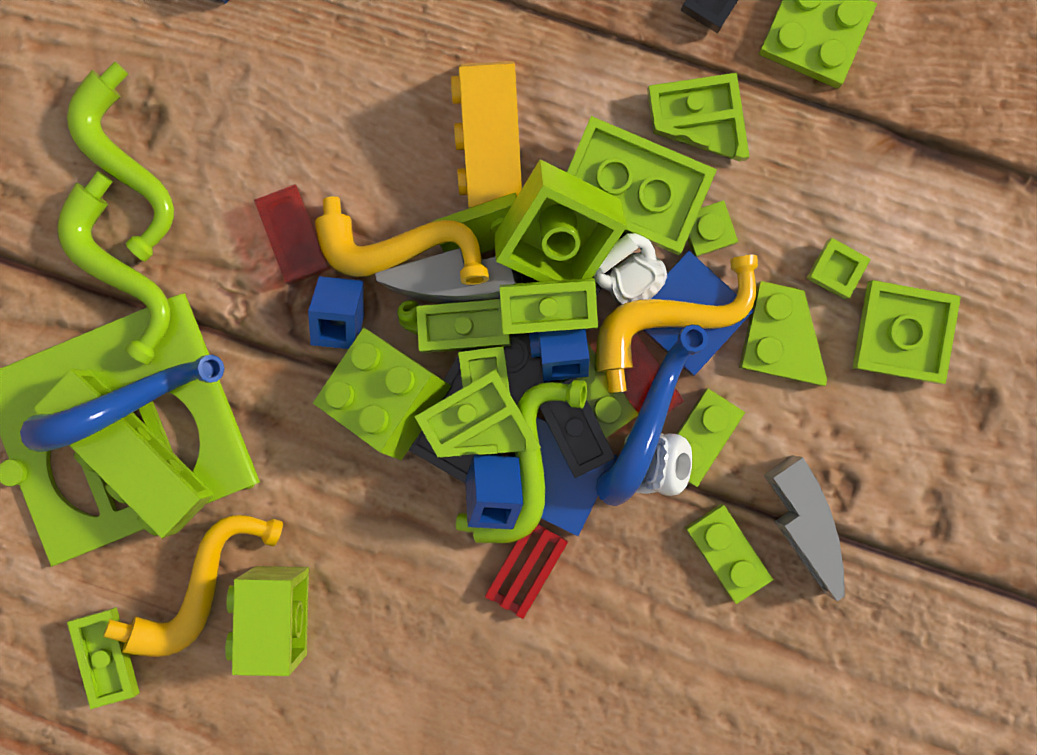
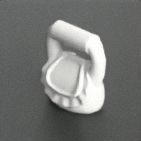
M627 233L616 242L593 277L601 288L610 291L613 299L622 305L634 300L651 299L665 284L667 272L664 263L656 256L655 248L649 239L636 233ZM640 247V252H639V253H633L635 250H637V249ZM631 254V257H629L620 265L615 267L616 264H618L620 261H622L624 258ZM611 268L613 269L610 275L604 274Z
M661 433L650 467L636 493L650 494L658 492L666 496H674L680 494L687 487L692 469V450L686 438L678 434Z

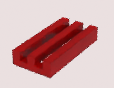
M539 523L528 536L515 542L485 594V598L497 602L502 608L507 611L509 609L521 619H524L568 544V540ZM534 531L540 537L507 594L503 595L498 591ZM548 541H551L555 545L520 604L515 602V597Z

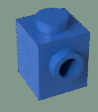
M319 276L308 309L310 344L312 346L350 348L361 331L365 316L364 281Z
M586 329L529 333L532 358L541 357L543 381L589 377L590 358Z
M498 454L473 455L465 479L468 527L513 529L523 506L519 458L502 457Z

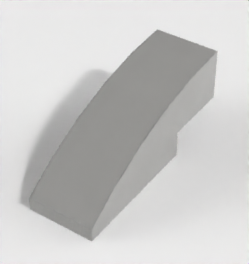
M460 248L375 273L377 282L389 290L413 299L437 304L500 299V285L523 283L520 272L496 262L495 256L482 260V264L488 268L489 280L478 285L462 284L460 270L464 267V259Z
M792 455L764 474V477L788 510L786 514L774 522L823 592L832 599L839 601L845 596L844 567L840 541L833 516L819 482L805 459Z

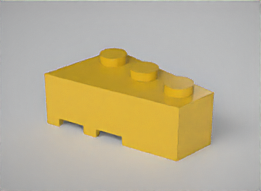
M515 62L461 64L459 66V76H451L453 104H461L463 121L454 123L456 150H465L466 168L457 169L459 196L468 195V207H474L515 192L518 196L522 190Z

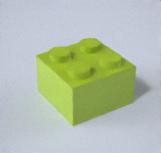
M540 159L495 232L496 262L539 282L592 278L627 228L621 199Z
M363 327L313 401V404L380 453L402 461L422 431L414 416L442 401L451 385L387 341Z
M255 566L234 579V585L229 586L226 605L228 613H233V632H229L227 635L225 655L227 660L232 661V675L290 676L307 656L309 567Z

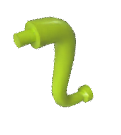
M115 61L101 76L94 70H91L84 78L70 100L67 122L71 137L82 153L102 170L144 196L152 205L154 217L149 227L141 236H132L125 243L127 248L136 257L146 262L153 255V247L161 241L171 228L174 220V206L168 190L161 181L122 151L102 130V117L121 97L115 88L129 75Z
M97 171L86 187L80 183H75L65 200L58 218L57 234L59 242L69 259L87 274L139 299L147 306L150 312L149 324L141 338L131 341L125 350L137 361L149 365L155 357L154 348L162 340L169 327L171 308L163 291L153 281L111 256L94 241L92 236L93 226L108 206L107 202L101 197L113 182L108 176Z
M575 379L570 384L540 383L532 386L523 394L517 407L538 443L536 419L539 407L549 401H567L571 407L583 409L587 397V383L584 380ZM540 449L531 452H515V457L519 458L523 506L513 529L468 527L467 514L459 513L456 518V530L473 533L476 543H511L528 536L537 527L545 506V477Z

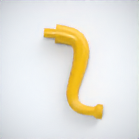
M331 196L322 200L324 215L315 220L319 245L328 263L336 271L344 275L353 277L371 276L377 272L398 266L439 244L454 242L460 247L464 259V267L460 270L461 283L465 285H478L489 280L488 268L482 264L477 237L463 223L451 220L433 221L387 240L371 245L358 246L353 238L352 219L348 215L341 214L340 198Z
M757 255L738 256L730 259L731 270L737 273L738 292L736 298L729 304L713 306L675 300L642 299L627 302L615 308L602 323L596 346L597 372H606L608 392L618 393L627 391L624 369L633 368L631 341L637 332L651 328H685L692 324L698 325L703 329H718L732 326L744 319L751 311L756 298L754 270L758 267Z
M232 515L220 519L205 533L199 544L188 588L176 617L168 622H157L135 616L131 624L109 619L103 637L124 642L122 652L132 655L162 657L184 650L198 638L206 625L215 595L219 562L225 542L235 534H249L261 537L264 544L274 547L280 538L283 522L274 518L263 521L246 515Z

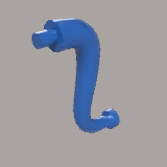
M692 324L686 326L679 333L677 342L665 356L654 377L620 455L614 465L608 471L602 473L597 480L596 491L599 498L607 505L618 506L627 502L643 482L656 451L670 402L684 364L690 354L694 355L701 352L708 343V336L702 327Z
M215 355L201 356L194 362L162 370L67 410L54 414L33 415L24 421L20 431L22 443L28 449L36 452L66 447L97 433L182 385L197 379L205 383L217 382L223 376L224 364Z

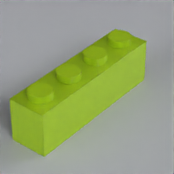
M70 369L33 410L38 415L54 414L112 391L91 370ZM133 412L97 433L69 445L75 451L73 455L76 461L85 469L96 472L107 483L105 486L107 492L118 502L127 503L139 515L137 517L139 524L148 533L154 536L159 535L162 539L178 533L215 495Z

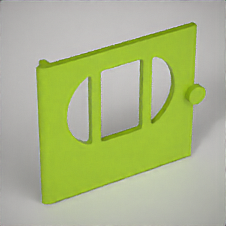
M185 293L167 299L171 308L169 327L162 340L154 348L155 357L149 365L137 361L125 350L131 341L141 338L149 324L150 312L148 308H144L0 368V437L9 460H5L0 464V482L5 486H20L51 567L142 531L144 528L137 520L139 515L130 506L122 510L116 509L112 496L105 488L106 482L96 472H91L84 467L82 468L100 515L96 516L86 513L72 505L61 494L54 481L50 462L51 450L36 452L28 449L21 440L20 431L22 425L31 416L38 415L33 408L70 369L91 370L111 391H114L162 370L194 362L201 356L210 355ZM197 379L170 391V393L186 405L193 415L198 428L200 447L193 473L215 494L207 504L240 490L251 489L255 484L260 483L220 380L205 383ZM151 401L139 408L144 424L173 452L154 402Z

